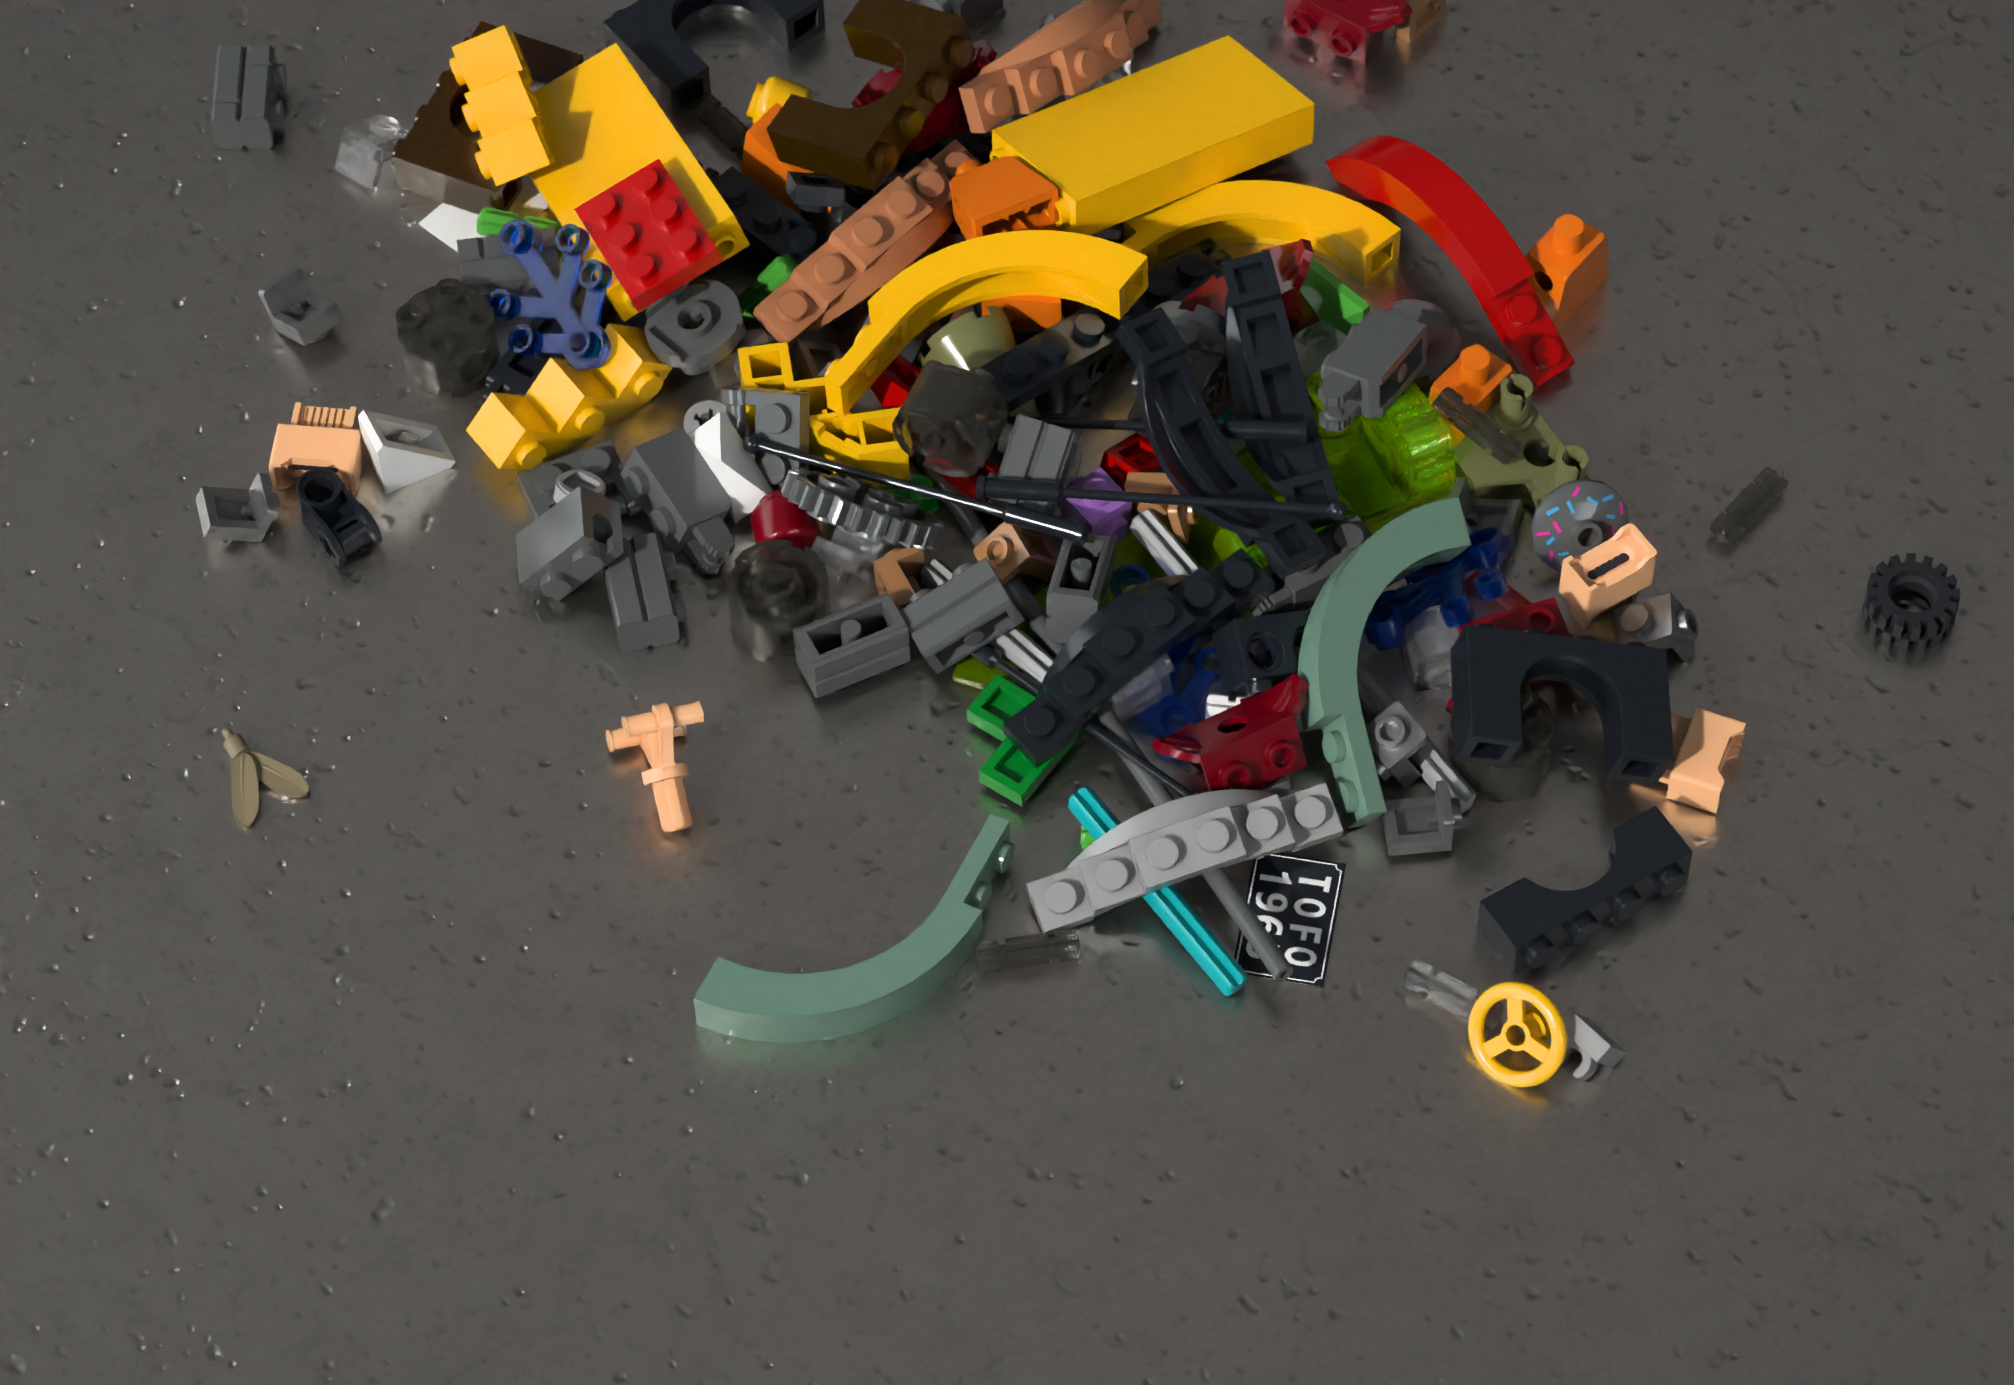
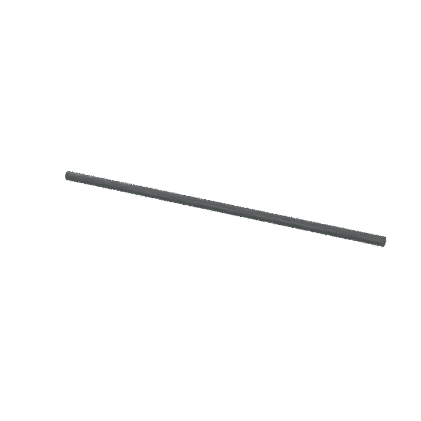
M907 439L908 451L925 476L933 482L934 488L964 496ZM944 501L975 547L990 534L974 509ZM1017 574L1005 586L1029 626L1047 652L1055 659L1066 643L1051 642V640L1046 638L1047 614L1020 575ZM1106 702L1092 716L1099 727L1148 761L1112 707ZM1120 755L1155 807L1176 800L1166 786ZM1224 868L1202 874L1275 981L1281 982L1289 978L1294 971L1293 967Z

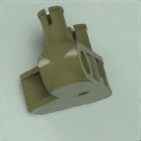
M1521 374L1510 375L1511 381L1505 377L1501 382L1500 400L1483 415L1452 451L1449 481L1454 485L1456 478H1467L1472 498L1521 500L1523 508H1528L1534 515L1537 506L1550 491L1565 482L1583 478L1590 479L1586 474L1589 456L1582 447L1577 445H1567L1565 447L1541 414L1530 403L1533 394L1531 380ZM1540 443L1548 444L1549 448H1543V446Z

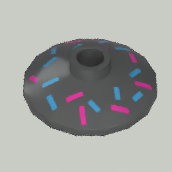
M1583 478L1565 482L1550 491L1537 506L1530 525L1532 546L1542 562L1557 572H1561L1563 559L1570 555L1580 556L1611 539L1621 527L1628 524V508L1620 494L1603 481ZM1593 528L1588 536L1578 539L1582 530Z

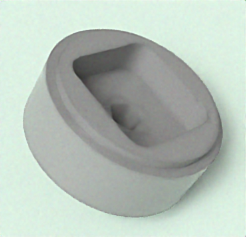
M569 470L557 477L553 498L557 504L579 486L605 496L606 485L602 479L591 472Z

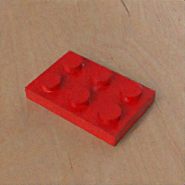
M660 159L655 160L574 209L638 312L724 261L717 247Z

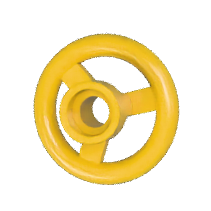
M1503 982L1487 989L1473 1005L1468 1022L1469 1041L1477 1061L1488 1074L1509 1086L1532 1087L1544 1083L1558 1071L1567 1051V1030L1559 1009L1544 992L1522 982ZM1507 998L1508 1021L1503 1025L1500 1035L1486 1042L1484 1034L1486 1016L1494 1004ZM1526 1001L1531 1003L1532 1005L1526 1006ZM1519 1026L1524 1030L1525 1038L1520 1033ZM1550 1038H1551V1046H1549L1548 1044H1546V1043L1550 1040ZM1507 1049L1513 1051L1524 1050L1542 1062V1064L1530 1071H1516L1501 1064L1495 1056Z

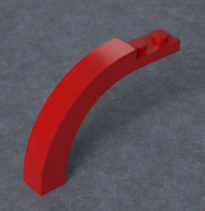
M1386 135L1372 136L1364 139L1325 162L1345 197L1354 201L1365 199L1379 201L1395 208L1414 221L1440 246L1471 287L1519 373L1531 380L1533 388L1575 364L1574 359L1528 280V277L1535 273L1522 251L1481 197L1444 162L1411 142Z

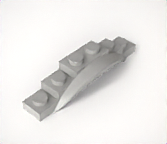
M1325 782L1286 796L1245 789L1204 792L1166 802L1126 820L1085 848L1064 871L1026 883V890L1043 937L1093 921L1094 917L1175 883L1262 856L1292 850L1293 853L1340 837L1344 830Z

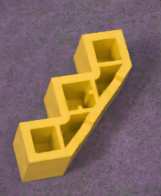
M511 25L500 26L451 47L455 55L454 58L449 59L452 72L460 86L467 84L470 90L464 93L468 103L462 106L463 114L471 131L474 133L480 130L483 139L477 141L481 151L475 153V158L486 180L493 178L497 187L555 163L556 160L552 147L546 141L542 132L546 129L539 101L530 87V84L533 83L530 70Z
M609 323L583 361L551 357L525 396L491 392L466 431L499 469L513 471L529 470L554 460L648 404L651 398L661 390L663 381L673 367L655 357L648 345L645 332L641 327Z
M787 342L738 348L741 386L810 392L809 454L907 481L910 480L908 444L901 407L851 414L849 410L843 417L827 407L824 377L794 381ZM746 405L747 424L755 428V406ZM826 469L827 471L831 472V473L834 474V475H835V473H839V472H836V471H832V470ZM861 479L868 483H872L874 488L887 486L865 479Z

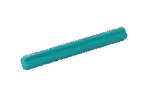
M1089 786L1082 787L1068 799L1069 810L1095 840L1121 824L1107 805ZM1173 885L1142 896L1224 995L1231 996L1246 985L1248 975Z

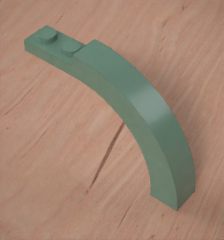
M1459 497L1438 500L1414 508L1390 521L1355 548L1336 567L1323 585L1311 608L1305 625L1298 661V677L1309 684L1305 694V702L1300 711L1303 731L1320 729L1323 731V753L1326 760L1331 763L1336 783L1335 802L1339 811L1344 815L1347 829L1366 826L1387 812L1358 693L1357 663L1362 632L1376 600L1394 578L1422 566L1450 562L1471 546Z
M990 813L948 889L932 913L905 939L868 960L831 971L788 974L746 967L718 956L693 998L696 1024L720 1034L746 1040L772 1043H807L831 1040L860 1033L887 1023L912 1010L933 996L950 981L970 959L983 939L982 912L991 895L992 885L990 884L997 871L1004 873L1007 870L1015 851V844L1010 843V820Z

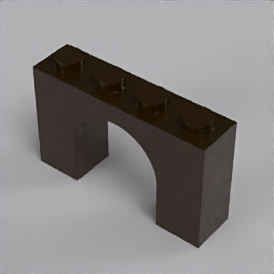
M859 0L842 23L854 56L898 69L903 74L895 87L885 96L860 107H834L791 94L766 129L779 161L876 191L885 177L895 169L898 159L911 140L919 135L923 123L935 106L945 98L948 88L961 69L969 64L975 48L964 17L906 0Z
M480 21L471 37L464 38L462 42L496 29L498 26ZM514 32L530 70L533 81L530 87L533 92L584 62L583 55ZM451 68L449 71L445 70L440 75L436 91L427 105L423 104L418 109L414 125L406 138L398 140L393 149L391 161L392 165L395 166L398 188L478 215L482 208L485 207L509 211L523 189L522 178H516L497 187L493 178L488 180L484 178L475 158V153L481 151L479 145L464 138L456 131L460 123L465 119L462 106L468 102L464 93L470 90L467 84L462 86L458 84Z

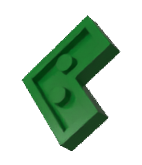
M996 674L968 707L967 721L1002 741L1001 745L979 770V782L1022 807L1082 735V727L1077 732L1076 740L1036 769L1003 733V723L1034 701L1035 696Z

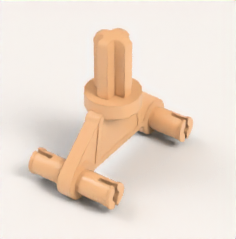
M700 701L670 708L666 702L652 706V712L622 717V728L606 730V740L610 752L640 744L652 768L641 773L644 786L652 785L662 829L664 832H675L690 827L692 825V818L682 779L690 775L686 762L675 763L673 738L686 736V725L704 722V713Z

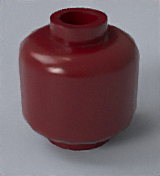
M776 490L762 497L751 513L750 524L757 551L763 560L772 564H778L785 568L798 567L804 564L809 559V556L814 554L821 545L822 534L816 518L806 513L807 510L798 508L799 505L787 501L788 498L782 496L781 490Z

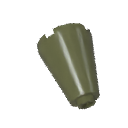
M987 306L986 308L990 315L977 318L974 311L961 315L929 338L926 343L931 350L927 356L921 351L918 355L923 369L933 379L962 399L960 406L968 415H983L976 408L979 400L970 403L962 395L966 386L971 383V375L979 367L1018 346L1009 318L1002 307ZM1035 398L1010 413L1005 414L999 408L988 414L991 416H1017V414H1021L1027 417H1041ZM979 425L999 444L1004 426Z

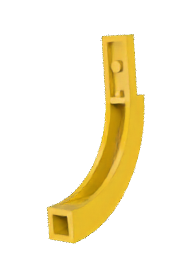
M1241 180L1213 184L1124 221V242L1118 244L1148 256V271L1208 237L1215 241L1218 246L1235 243H1260L1280 246L1296 242L1300 239H1306L1311 241L1313 255L1338 266L1365 285L1399 259L1401 228L1367 206L1334 192L1291 182ZM1065 299V315L1069 317L1088 305Z
M1020 230L995 233L972 238L932 253L901 271L868 300L870 324L865 325L859 331L854 345L842 358H836L826 370L824 384L827 407L844 417L897 355L919 333L946 315L979 302L1018 295L1060 297L1095 307L1121 320L1149 287L1148 256L1103 238L1055 230Z

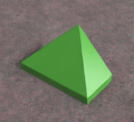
M1312 258L1307 276L1299 291L1317 313L1320 321L1292 335L1293 339L1345 340L1351 327L1356 323L1359 324L1370 312V304Z

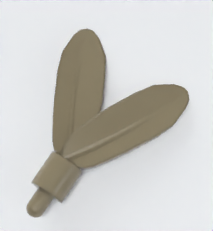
M230 728L223 729L222 735L225 738L223 746L233 760L231 770V803L233 813L243 827H251L260 814L259 783L288 798H303L309 794L310 788L301 773L273 758L251 751L241 734H234Z

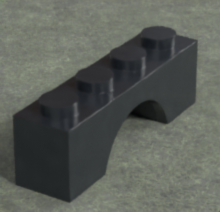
M733 166L712 182L733 212L750 244L746 248L756 250L772 261L776 257H783L787 254L792 256L794 263L799 265L829 239V236ZM742 249L741 251H739L738 253H736V254H734V255L737 256V255H738L740 252H742L744 249ZM872 296L827 324L842 334L869 311L868 300Z
M1654 806L1612 829L1608 853L1610 869L1600 880L1582 889L1559 891L1545 888L1523 877L1480 901L1477 929L1512 975L1529 966L1530 968L1540 967L1548 962L1555 952L1572 942L1581 944L1589 940L1603 925L1616 918L1624 920L1639 911L1645 902L1660 894L1668 896L1678 891L1688 879L1693 851L1657 806Z

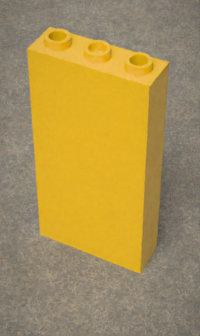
M1228 35L993 129L990 162L1004 156L1014 157L1050 181L1058 188L1059 201L1055 202V207L1059 213V221L1056 222V227L1062 226L1061 229L1064 232H1074L1090 236L1312 144L1315 103Z
M617 43L612 44L533 92L539 101L546 129L542 132L546 141L552 147L556 162L528 173V176L623 322L639 312L574 210L578 206L655 160L660 159L717 247L723 260L730 258L750 245L733 212Z

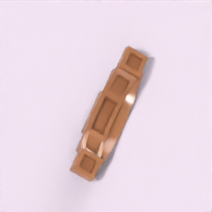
M1085 0L983 67L977 77L959 87L971 133L985 134L1015 114H1032L1060 95H1076L1133 59L1132 49L1148 40L1147 30L1163 21L1159 0Z
M954 139L931 160L927 157L903 178L900 176L895 178L832 231L826 243L799 264L787 281L755 307L752 316L779 343L787 342L789 348L808 331L821 328L875 294L885 282L890 281L922 257L954 222L949 182L955 176L956 170L961 163L970 159L978 160Z

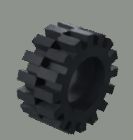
M1907 553L1905 562H1901L1899 556L1894 555L1889 558L1888 566L1883 561L1876 566L1875 573L1872 572L1869 577L1862 608L1864 609L1863 619L1865 624L1871 623L1869 632L1874 637L1883 633L1881 643L1888 647L1893 640L1898 641V651L1907 652L1908 644H1914L1915 651L1921 652L1925 651L1927 641L1934 648L1940 645L1942 637L1947 639L1955 623L1961 596L1960 588L1956 589L1958 581L1954 574L1946 577L1947 566L1941 562L1936 568L1931 567L1933 558L1926 555L1924 556L1923 563L1915 562L1916 553ZM1901 593L1916 594L1927 600L1931 608L1923 612L1906 611L1894 604L1892 597Z

